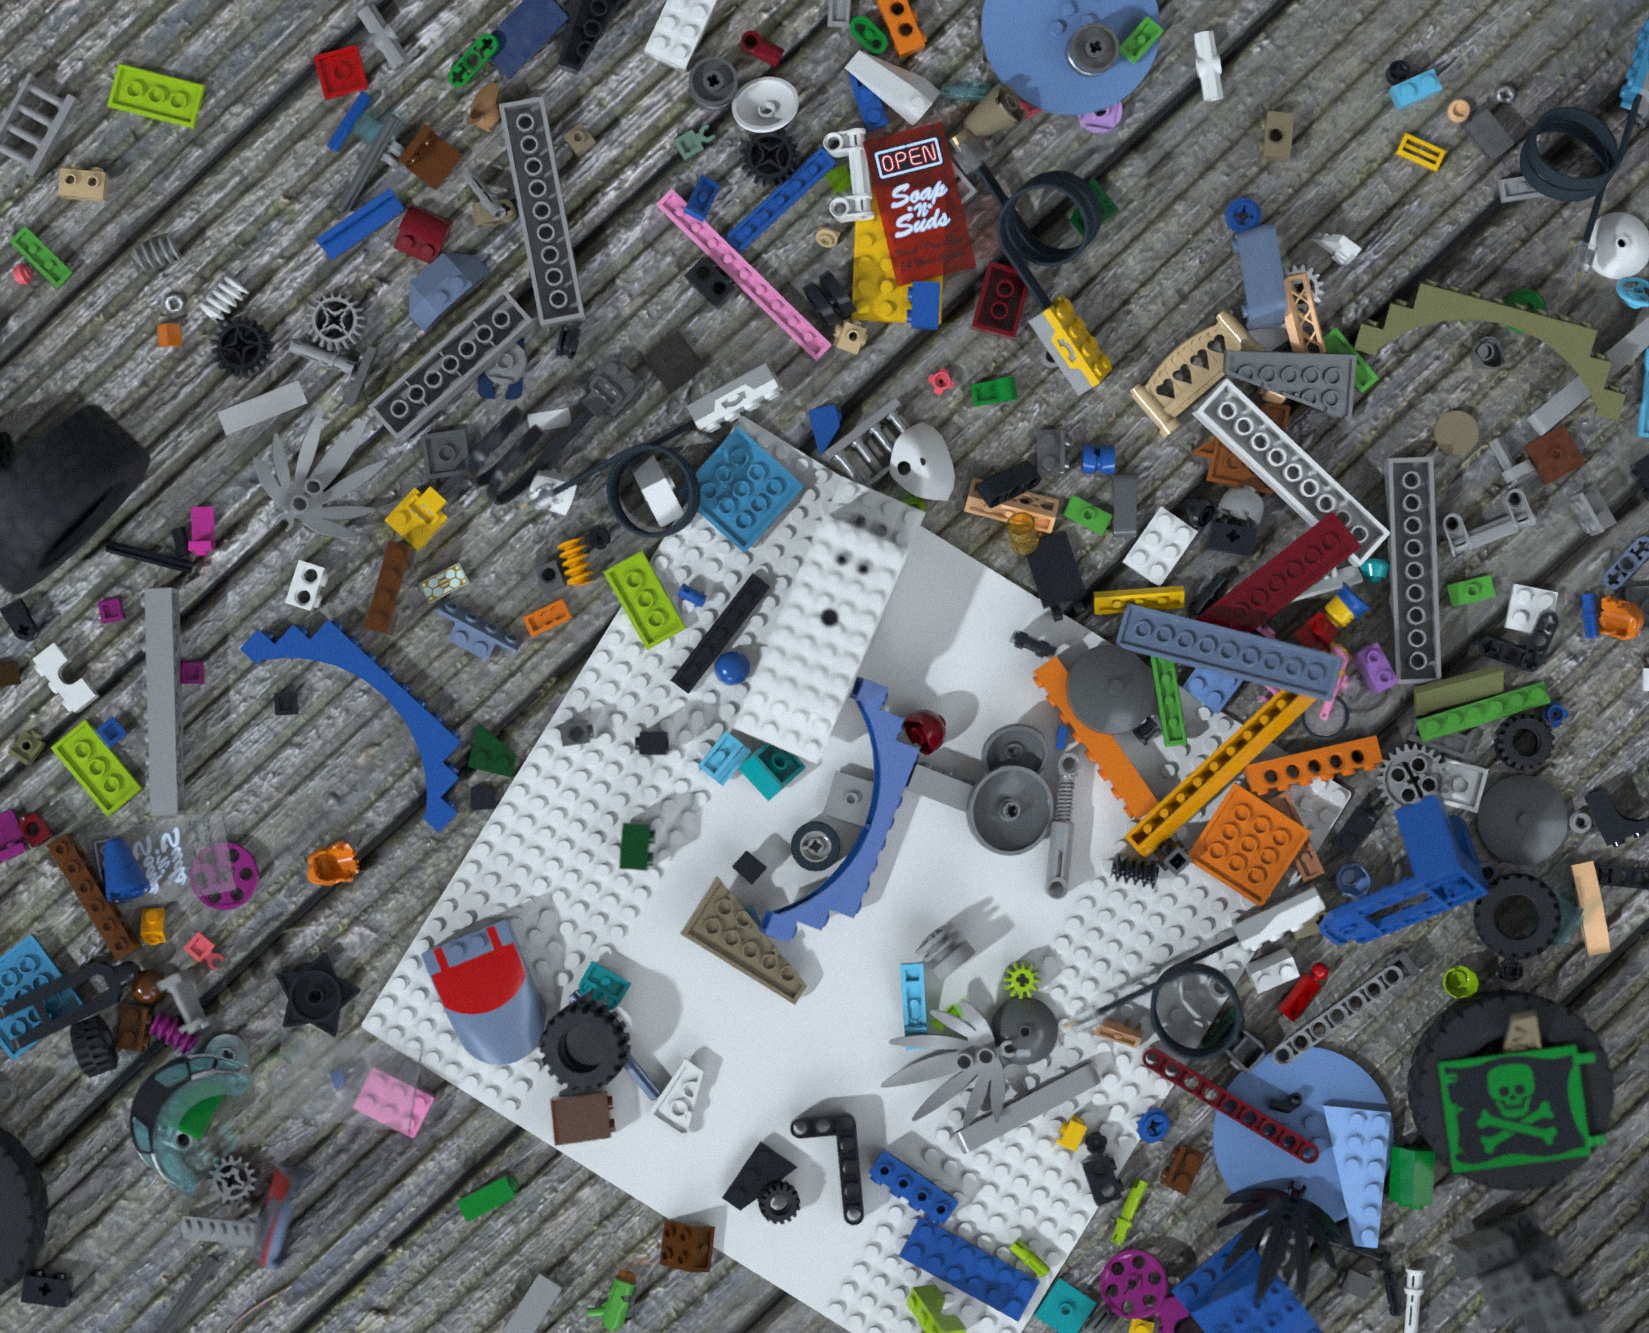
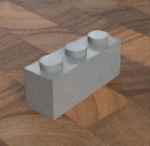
M923 761L921 765L916 764L907 790L966 812L968 796L976 782L964 778L962 782L955 779L956 774L946 770L939 773L934 771L935 766Z
M540 1271L503 1332L539 1333L540 1331L537 1330L540 1322L545 1324L552 1312L549 1308L553 1302L558 1304L564 1292L561 1289L564 1285Z

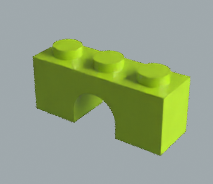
M936 1284L912 1287L906 1305L925 1333H966L967 1331L957 1314L945 1315L941 1313L946 1299Z

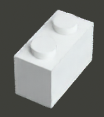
M1287 948L1244 965L1250 981L1258 994L1300 976L1294 959Z

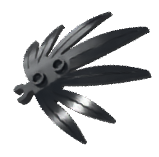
M1293 1180L1289 1183L1287 1192L1273 1188H1253L1230 1195L1223 1201V1204L1252 1203L1229 1213L1217 1223L1216 1229L1246 1219L1265 1210L1269 1211L1259 1217L1242 1234L1228 1255L1221 1273H1225L1261 1238L1271 1223H1274L1260 1261L1255 1292L1256 1304L1265 1295L1283 1262L1292 1231H1295V1269L1301 1303L1305 1299L1310 1272V1247L1305 1224L1308 1226L1333 1273L1336 1271L1335 1257L1324 1230L1343 1249L1346 1247L1345 1239L1333 1219L1319 1206L1303 1199L1306 1185L1303 1184L1302 1188L1297 1190L1293 1186L1295 1182Z

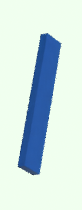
M821 146L797 169L795 174L790 175V180L786 179L783 185L777 187L724 237V240L740 255L825 176L837 162Z

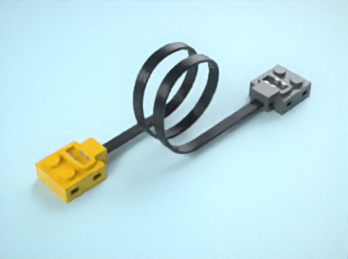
M610 354L581 386L588 394L581 402L585 408L530 468L504 492L497 495L507 476L544 434V430L537 424L533 425L493 467L477 476L482 464L490 453L524 416V412L518 406H514L469 453V456L454 469V471H464L467 468L464 474L448 476L436 490L430 486L423 494L414 487L384 521L417 551H420L449 520L441 511L448 504L444 498L465 476L476 487L488 485L486 496L495 505L500 506L509 503L531 484L537 471L544 470L594 415L599 419L607 411L615 419L645 386L644 383Z

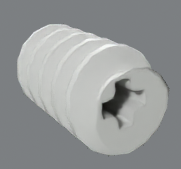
M225 276L226 285L218 283L221 291L213 289L214 298L205 297L208 305L199 304L201 309L217 324L216 318L225 319L222 312L231 313L229 305L237 307L235 298L243 300L241 292L250 293L235 278L231 279Z

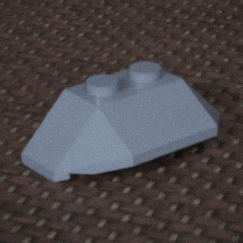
M442 253L410 282L409 316L425 332L491 272L476 255Z

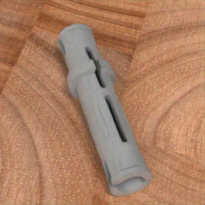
M467 169L463 174V178L480 199V204L484 209H488L495 220L502 219L506 211L498 202L496 194L488 189L475 169Z
M296 339L292 340L289 347L290 353L328 366V369L340 370L351 376L357 366V362L343 358L336 352H327Z

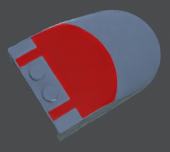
M509 918L421 953L446 1015L460 1043L470 1055L488 1064L506 1065L523 1059L533 1051L539 1043L545 1028V1010Z

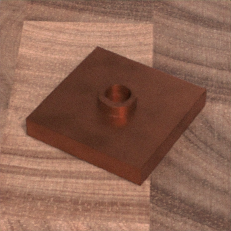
M1565 425L1523 446L1544 485L1586 464Z

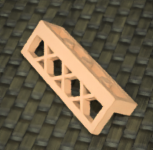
M1307 272L1283 276L1287 296V312L1284 319L1292 351L1309 352L1308 345L1312 342L1319 347L1320 353H1327ZM1302 279L1304 289L1301 293L1293 289L1292 280ZM1300 299L1309 305L1307 314L1298 310L1297 303ZM1305 320L1314 326L1315 331L1312 336L1303 331L1302 325Z
M972 478L964 512L1051 534L1058 510V499L1025 492L996 507L989 508L978 492L974 491L975 487L983 480ZM1020 499H1026V500H1028L1030 503H1029V504H1023V503H1021L1019 500H1020ZM1041 505L1053 506L1052 511L1043 509Z

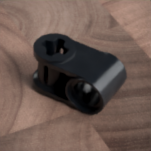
M20 597L0 608L2 616L18 639L31 642L37 638L38 627L32 619L26 604ZM25 626L28 627V628H30V629H28V631H27V632H28V635L22 634V633L25 631V630H24V627H25Z

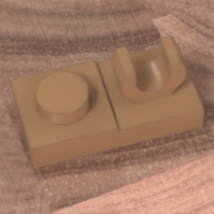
M1100 1018L1094 1035L1137 1049L1144 1032L1140 1031L1141 1023L1139 1022L1136 1028L1132 1029L1129 1027V1019L1122 1025L1110 1018Z

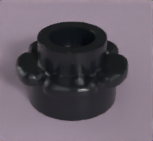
M601 527L597 530L593 529L589 534V544L598 550L605 549L611 541L610 534Z
M1092 1132L1085 1139L1087 1150L1092 1154L1103 1153L1106 1149L1107 1138L1101 1135L1100 1132Z

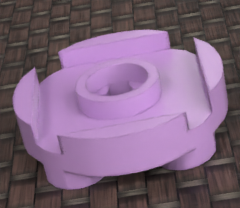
M1121 102L1104 109L1106 114L1097 116L1096 113L1077 115L1080 125L1087 131L1095 134L1111 132L1121 119Z

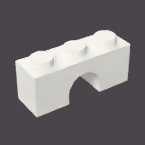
M52 643L32 659L36 663L34 665L35 670L42 677L44 675L50 681L48 686L55 694L59 693L64 699L62 704L69 712L73 710V712L79 713L99 697V694L86 678H81L74 684L65 682L63 670L72 660L58 643Z

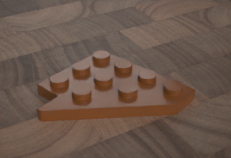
M1268 402L1259 408L1284 433L1286 432L1291 406ZM1216 436L1192 451L1194 456L1210 459L1206 481L1242 488L1243 485H1248L1255 488L1256 492L1273 494V490Z

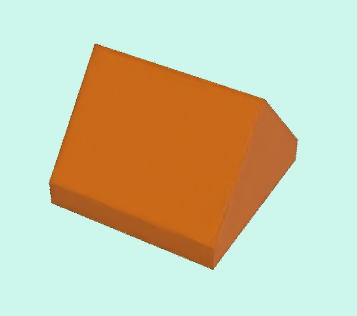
M164 323L157 326L159 348L182 346L179 323Z

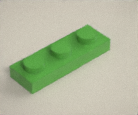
M26 226L9 241L58 290L74 275Z
M1336 327L1323 337L1327 353L1357 355L1355 388L1360 394L1379 379Z

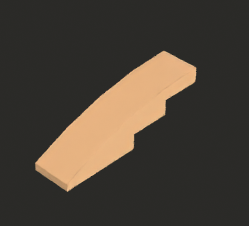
M1590 861L1571 865L1570 870L1575 887L1574 894L1579 910L1577 914L1587 955L1589 957L1611 952L1594 862Z

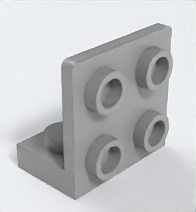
M1595 483L1570 496V506L1575 514L1579 513L1582 519L1581 526L1587 534L1590 533L1591 536L1604 532V529L1617 523Z

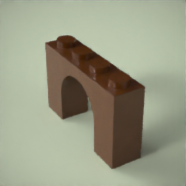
M391 540L388 541L365 624L366 629L393 636L399 615L396 613V604L400 587L406 571H411L416 554V549L412 546Z

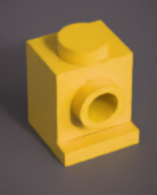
M1072 1115L1068 1122L1064 1121L1059 1130L1061 1137H1055V1143L1076 1152L1087 1130V1126L1083 1124L1084 1120Z

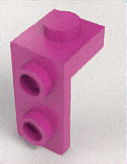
M192 507V541L188 542V551L195 552V556H208L209 552H215L214 507Z

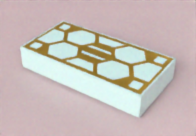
M457 563L419 583L429 604L470 582L460 563Z

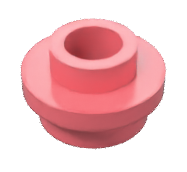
M19 263L13 269V275L18 284L28 285L31 283L33 273L28 265Z

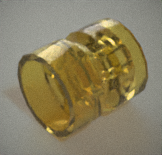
M1019 512L1009 517L1006 527L1012 550L1020 555L1034 552L1039 546V537L1034 517L1026 512Z

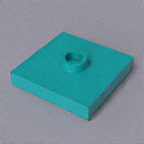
M1058 1277L1034 1313V1316L1059 1333H1078L1097 1302Z

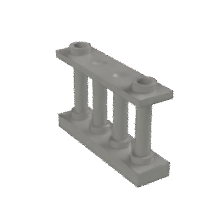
M28 72L27 76L20 80L18 85L19 91L0 124V152L25 165V173L38 180L80 101L70 94H67L66 98L63 97L61 99L35 85L37 78ZM31 92L57 106L59 111L55 118H49L25 105L24 102L29 93ZM21 112L47 126L48 131L46 135L39 138L13 124L18 113ZM8 131L35 145L37 151L34 157L31 156L29 158L3 144L2 142Z
M895 397L826 450L823 456L828 462L833 458L835 461L838 460L854 482L873 490L872 485L890 472V465L886 468L882 467L864 444L862 436L868 431L870 434L873 433L887 452L892 455L894 445L880 428V422L887 418L888 421L891 420L901 434L907 430V425L898 415L899 411L897 409L901 405ZM850 445L858 449L877 474L867 482L845 455L846 452L844 450Z
M193 968L178 972L157 983L160 991L168 990L169 993H172L187 1024L179 1028L181 1033L188 1031L189 1034L213 1024L211 1020L216 1018L215 1013L206 1016L191 985L193 983L191 979L197 977Z

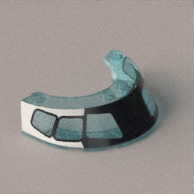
M211 1053L182 1055L169 1060L168 1063L157 1070H153L142 1082L134 1096L130 1110V1131L138 1154L153 1171L176 1190L190 1198L197 1187L198 1181L196 1175L182 1162L177 1151L176 1134L180 1121L193 1105L205 1098L215 1095L238 1096L244 1094L253 1080L250 1067L224 1056Z

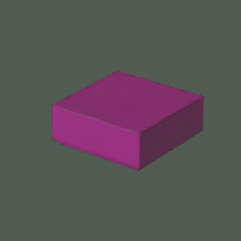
M121 597L98 602L102 624L126 620Z
M181 662V684H205V662Z

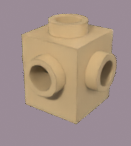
M849 318L848 322L842 320L834 329L833 336H835L833 345L857 355L860 346L863 347L867 340V329L861 327L862 322Z

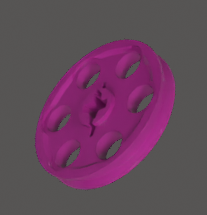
M232 842L215 843L204 848L201 858H203L205 863L201 864L199 861L200 852L197 855L198 858H195L190 871L192 889L199 900L205 905L218 910L234 909L249 901L254 895L259 882V869L253 855L241 845ZM231 849L238 850L240 854L236 862H232L228 858V852ZM211 850L217 854L216 864L218 866H214V864L210 866V863L206 860V855ZM245 867H249L253 872L250 880H245L241 876V871ZM235 868V870L229 873L228 881L221 880V884L219 881L215 884L216 880L222 876L221 871L227 872ZM205 872L208 875V889L198 883V873ZM235 888H240L244 893L240 901L232 897V891ZM213 890H218L221 893V900L218 903H213L210 900V893Z
M1126 1250L1116 1254L1107 1262L1101 1274L1100 1290L1104 1302L1114 1313L1125 1318L1142 1319L1154 1314L1162 1306L1168 1293L1169 1284L1165 1268L1156 1257L1144 1251ZM1137 1256H1143L1145 1259V1265L1140 1269L1134 1265V1260ZM1117 1262H1121L1124 1265V1271L1120 1275H1116L1113 1272V1266ZM1153 1272H1158L1161 1275V1281L1156 1285L1150 1281V1275ZM1139 1279L1137 1282L1138 1289L1132 1288L1130 1290L1132 1285L1130 1281ZM1112 1284L1117 1285L1119 1289L1115 1297H1110L1107 1291L1108 1287ZM1148 1294H1153L1156 1299L1152 1307L1146 1306L1144 1302ZM1128 1300L1134 1303V1310L1131 1313H1126L1123 1309L1124 1303Z

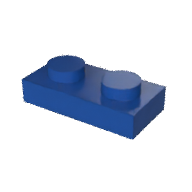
M701 175L683 212L703 223L721 184Z

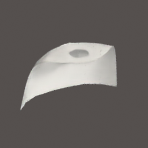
M920 422L905 430L896 440L890 461L891 476L904 489L917 497L947 501L954 488L955 473L949 450L942 435L933 426L924 422ZM920 458H924V459H925V461H926V464H925V465H922V464H921ZM902 461L910 464L911 470L907 475H901L898 472V464Z

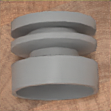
M951 922L938 927L929 934L915 951L918 956L926 951L929 953L922 960L924 964L932 959L936 961L930 971L939 982L958 969L975 953V950L966 940L959 944L954 942L960 935L959 931H956L951 936L947 934L954 927Z

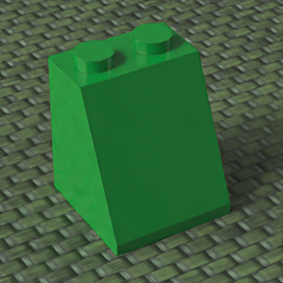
M193 1066L191 1069V1073L202 1071V1069ZM187 1068L182 1073L178 1083L189 1077ZM205 1075L194 1079L178 1089L169 1098L158 1121L200 1140L207 1136L229 1086L225 1084L226 1081L214 1075L212 1078Z

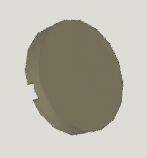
M1460 410L1450 411L1436 421L1433 429L1434 440L1444 453L1462 455L1469 452L1476 445L1479 437V427L1475 419L1468 413Z

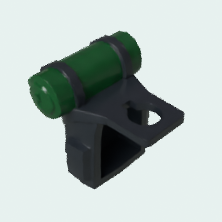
M1231 1008L1223 1015L1224 1017L1211 1032L1207 1033L1205 1039L1201 1042L1204 1048L1218 1043L1229 1034L1235 1023L1236 1009ZM1241 1012V1027L1238 1036L1233 1044L1222 1054L1227 1056L1226 1061L1233 1068L1248 1074L1261 1061L1268 1048L1266 1042L1255 1031L1250 1032L1243 1025L1245 1017Z

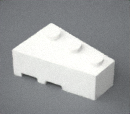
M652 455L630 467L660 527L683 516L684 512L672 491L675 485L662 460L657 462L655 456Z

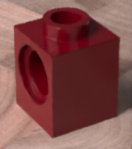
M32 812L27 813L20 819L21 823L17 825V828L32 848L39 847L55 835L39 812L34 814ZM33 822H36L40 827L36 835L30 831V825Z

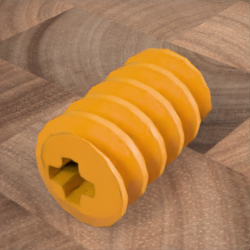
M583 538L565 541L557 546L558 550H565L559 556L561 559H567L562 563V567L569 568L564 572V576L571 577L566 581V584L573 585V587L595 582V579L587 578L593 571L585 570L591 563L583 561L588 556V553L581 552L586 547V544H579V541Z

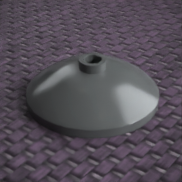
M1010 724L999 728L988 737L981 753L985 772L1002 765H1018L1028 768L1039 775L1044 770L1049 758V748L1044 736L1040 731L1026 724Z
M1016 997L1006 1001L997 1009L991 1021L990 1027L996 1045H1000L1005 1039L1013 1040L1012 1044L1006 1045L1005 1048L1007 1051L1015 1050L1016 1054L1010 1058L1003 1055L1002 1057L1015 1064L1028 1065L1041 1061L1050 1054L1057 1041L1058 1024L1053 1012L1046 1004L1032 997H1023V999ZM1024 1027L1029 1029L1027 1036L1021 1035V1029Z

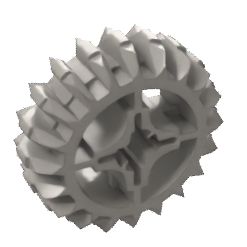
M332 290L330 292L331 298H328L324 292L322 293L323 301L316 297L314 300L318 305L316 307L312 304L309 305V308L314 312L306 313V317L312 318V320L306 321L305 325L313 326V328L309 329L307 333L309 335L316 333L312 340L313 342H318L321 339L319 343L321 348L327 344V350L332 351L335 345L336 350L341 351V344H343L346 349H349L350 345L348 342L350 340L353 344H357V341L354 339L355 335L360 338L363 336L358 329H366V326L360 323V321L366 320V316H359V314L364 312V308H356L360 302L357 299L351 302L353 298L351 294H348L344 299L343 291H340L338 297H336L335 291ZM339 303L347 307L334 312L327 306ZM323 311L326 315V322L320 330L318 320ZM352 312L354 321L349 331L345 326V321L349 317L348 314ZM329 313L336 318L341 317L339 321L343 329L336 324L331 325L333 321ZM334 330L341 331L344 336L341 338L332 339L326 337L325 335L327 333H331Z

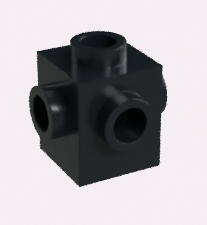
M1170 837L1161 842L1157 850L1153 852L1159 858L1156 861L1157 864L1165 872L1169 869L1175 876L1193 861L1186 854L1188 849L1180 840L1175 843Z

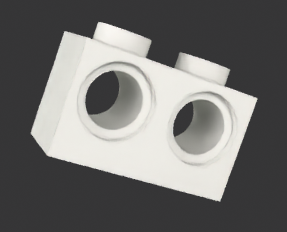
M298 560L285 603L314 612L315 608H319L322 600V595L319 594L322 586H326L329 574L326 573L327 569ZM310 570L317 572V579L313 582H309L306 578ZM308 591L310 593V600L303 604L299 598L300 594Z

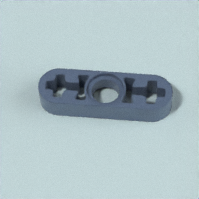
M1642 536L1636 538L1603 573L1601 583L1604 588L1608 590L1618 589L1649 556V537ZM1638 542H1646L1647 551L1639 552L1637 556L1640 557V560H1638L1636 555L1630 553V550L1634 553L1640 547ZM1624 557H1630L1633 560V567L1630 570L1622 567L1621 562ZM1618 570L1625 574L1624 577L1622 574L1616 577L1615 581L1617 584H1608V575L1613 576Z

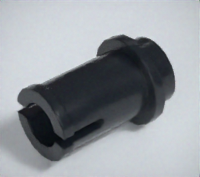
M185 527L171 530L176 548L174 553L178 557L191 554V551H188Z

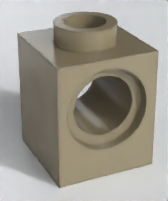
M581 122L563 135L565 142L578 158L596 145L595 140Z

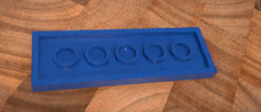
M922 1216L918 1218L899 1254V1257L1018 1322L1040 1283L1036 1278Z

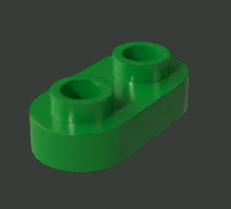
M856 16L850 22L851 35L870 54L876 56L883 54L888 46L886 36L867 17ZM863 25L865 27V30L863 32H858L856 29L857 26ZM879 41L881 45L878 48H874L872 43Z

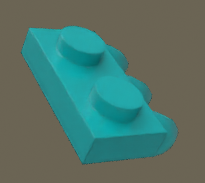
M592 960L580 981L579 993L584 995L594 988L592 994L593 1001L599 1002L607 996L606 1005L609 1006L607 1010L609 1011L620 1004L631 982Z

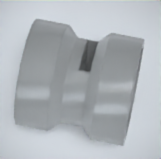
M390 138L379 159L391 168L396 169L399 165L398 158L405 148Z

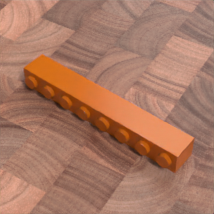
M1057 656L1033 671L1035 675L1032 678L1039 689L1043 687L1048 695L1045 698L1052 707L1057 706L1061 712L1058 715L1065 726L1068 724L1074 731L1071 735L1078 745L1082 743L1087 750L1084 753L1091 763L1095 761L1099 766L1098 774L1104 782L1107 780L1112 785L1110 791L1117 800L1122 799L1126 805L1123 809L1130 819L1134 817L1136 820H1139L1154 809L1159 802L1113 736L1090 730L1073 714L1066 695L1068 672Z

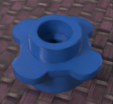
M1551 701L1550 706L1541 712L1542 718L1547 719L1554 728L1559 727L1560 722L1569 715L1566 709L1559 706L1558 701Z

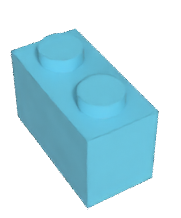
M1431 69L1392 86L1388 92L1398 112L1437 95L1442 90V87L1434 69Z

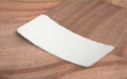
M569 408L527 415L529 429L535 424L540 426L542 430L565 427L571 423Z

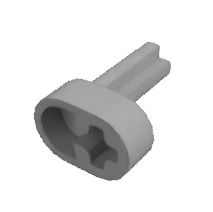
M1501 437L1489 442L1504 470L1502 476L1507 484L1535 470L1530 459L1516 465Z

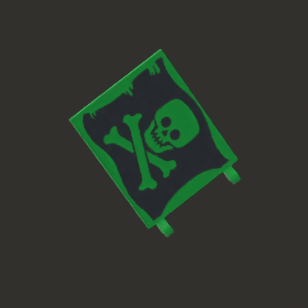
M1576 1045L1439 1062L1438 1069L1452 1172L1457 1173L1591 1155V1146L1607 1145L1606 1135H1588L1579 1064L1596 1062L1594 1052L1578 1054Z

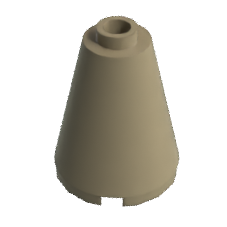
M1001 83L995 85L964 119V133L968 137L977 139L1022 123L1026 118L1025 108L1021 110L1019 103L1022 101L1014 89L1008 84L1002 86Z

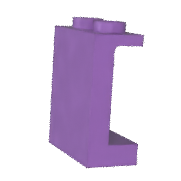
M1378 643L1369 644L1350 654L1371 694L1380 693L1398 683V679Z

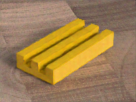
M1405 132L1395 154L1437 172L1446 150ZM1409 140L1422 147H1425L1433 152L1438 153L1439 156L1436 157L1430 153H1427L1421 149L1409 145L1406 143V141ZM1403 148L1412 151L1418 155H1421L1427 159H1430L1436 163L1432 164L1424 159H1421L1415 155L1403 151Z

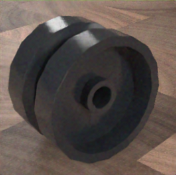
M827 270L819 276V283L823 291L814 282H810L802 290L815 313L831 329L840 323V317L835 308L845 317L854 313L856 308L837 279Z

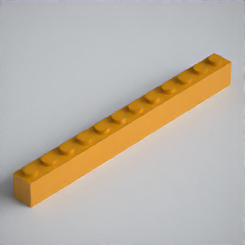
M1342 668L1339 678L1346 673ZM1280 690L1124 837L1137 852L1148 858L1161 842L1167 840L1317 699Z

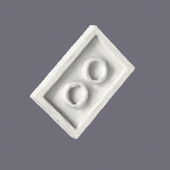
M1160 507L1122 562L1157 587H1160L1198 531L1163 507Z

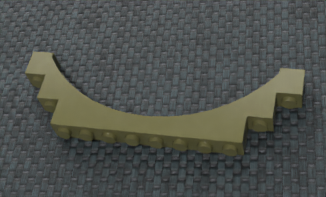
M1426 279L1425 282L1420 281L1413 307L1409 306L1410 302L1402 299H1396V302L1391 301L1384 326H1379L1380 322L1372 319H1367L1366 322L1361 321L1354 350L1376 355L1379 348L1408 331L1443 321L1463 319L1484 320L1522 330L1556 350L1574 368L1592 395L1596 404L1594 411L1596 415L1617 421L1619 419L1626 394L1624 391H1621L1622 387L1613 384H1609L1608 387L1605 386L1612 362L1610 359H1607L1608 355L1595 352L1594 355H1591L1598 331L1596 327H1593L1594 323L1585 320H1580V323L1571 321L1572 317L1558 314V317L1551 316L1549 311L1536 308V311L1528 310L1525 304L1514 302V305L1506 304L1505 299L1492 296V299H1487L1483 297V293L1470 290V293L1461 292L1460 287L1450 284L1446 288L1439 286V282L1432 279Z

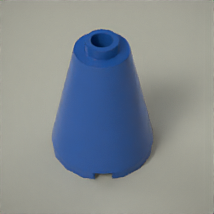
M119 837L107 840V844L103 846L107 901L113 903L112 899L118 898V902H124L144 895L143 890L146 888L149 892L151 884L126 841L120 840Z

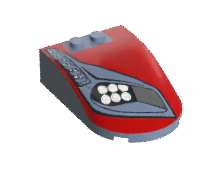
M282 1162L277 1165L270 1188L266 1189L263 1198L265 1202L263 1210H260L257 1222H261L262 1246L252 1247L251 1251L253 1259L265 1268L277 1271L290 1260V1254L280 1252L293 1209L289 1200L291 1195L296 1196L299 1188L315 1176V1172Z

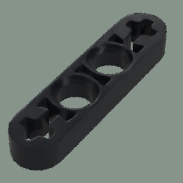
M1594 865L1595 871L1599 868V872L1609 873L1610 883H1607L1608 878L1599 877V885L1649 890V869ZM1618 870H1622L1626 874V879L1622 883H1617L1614 879V874ZM1641 872L1646 873L1648 876V882L1645 885L1638 884L1636 879L1637 875Z

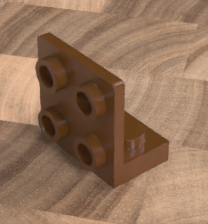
M425 124L398 158V161L431 188L437 190L463 156Z
M665 1220L660 1265L687 1272H710L715 1227L710 1225H689Z

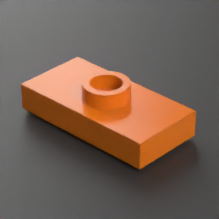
M561 598L522 618L533 638L573 617L564 599Z

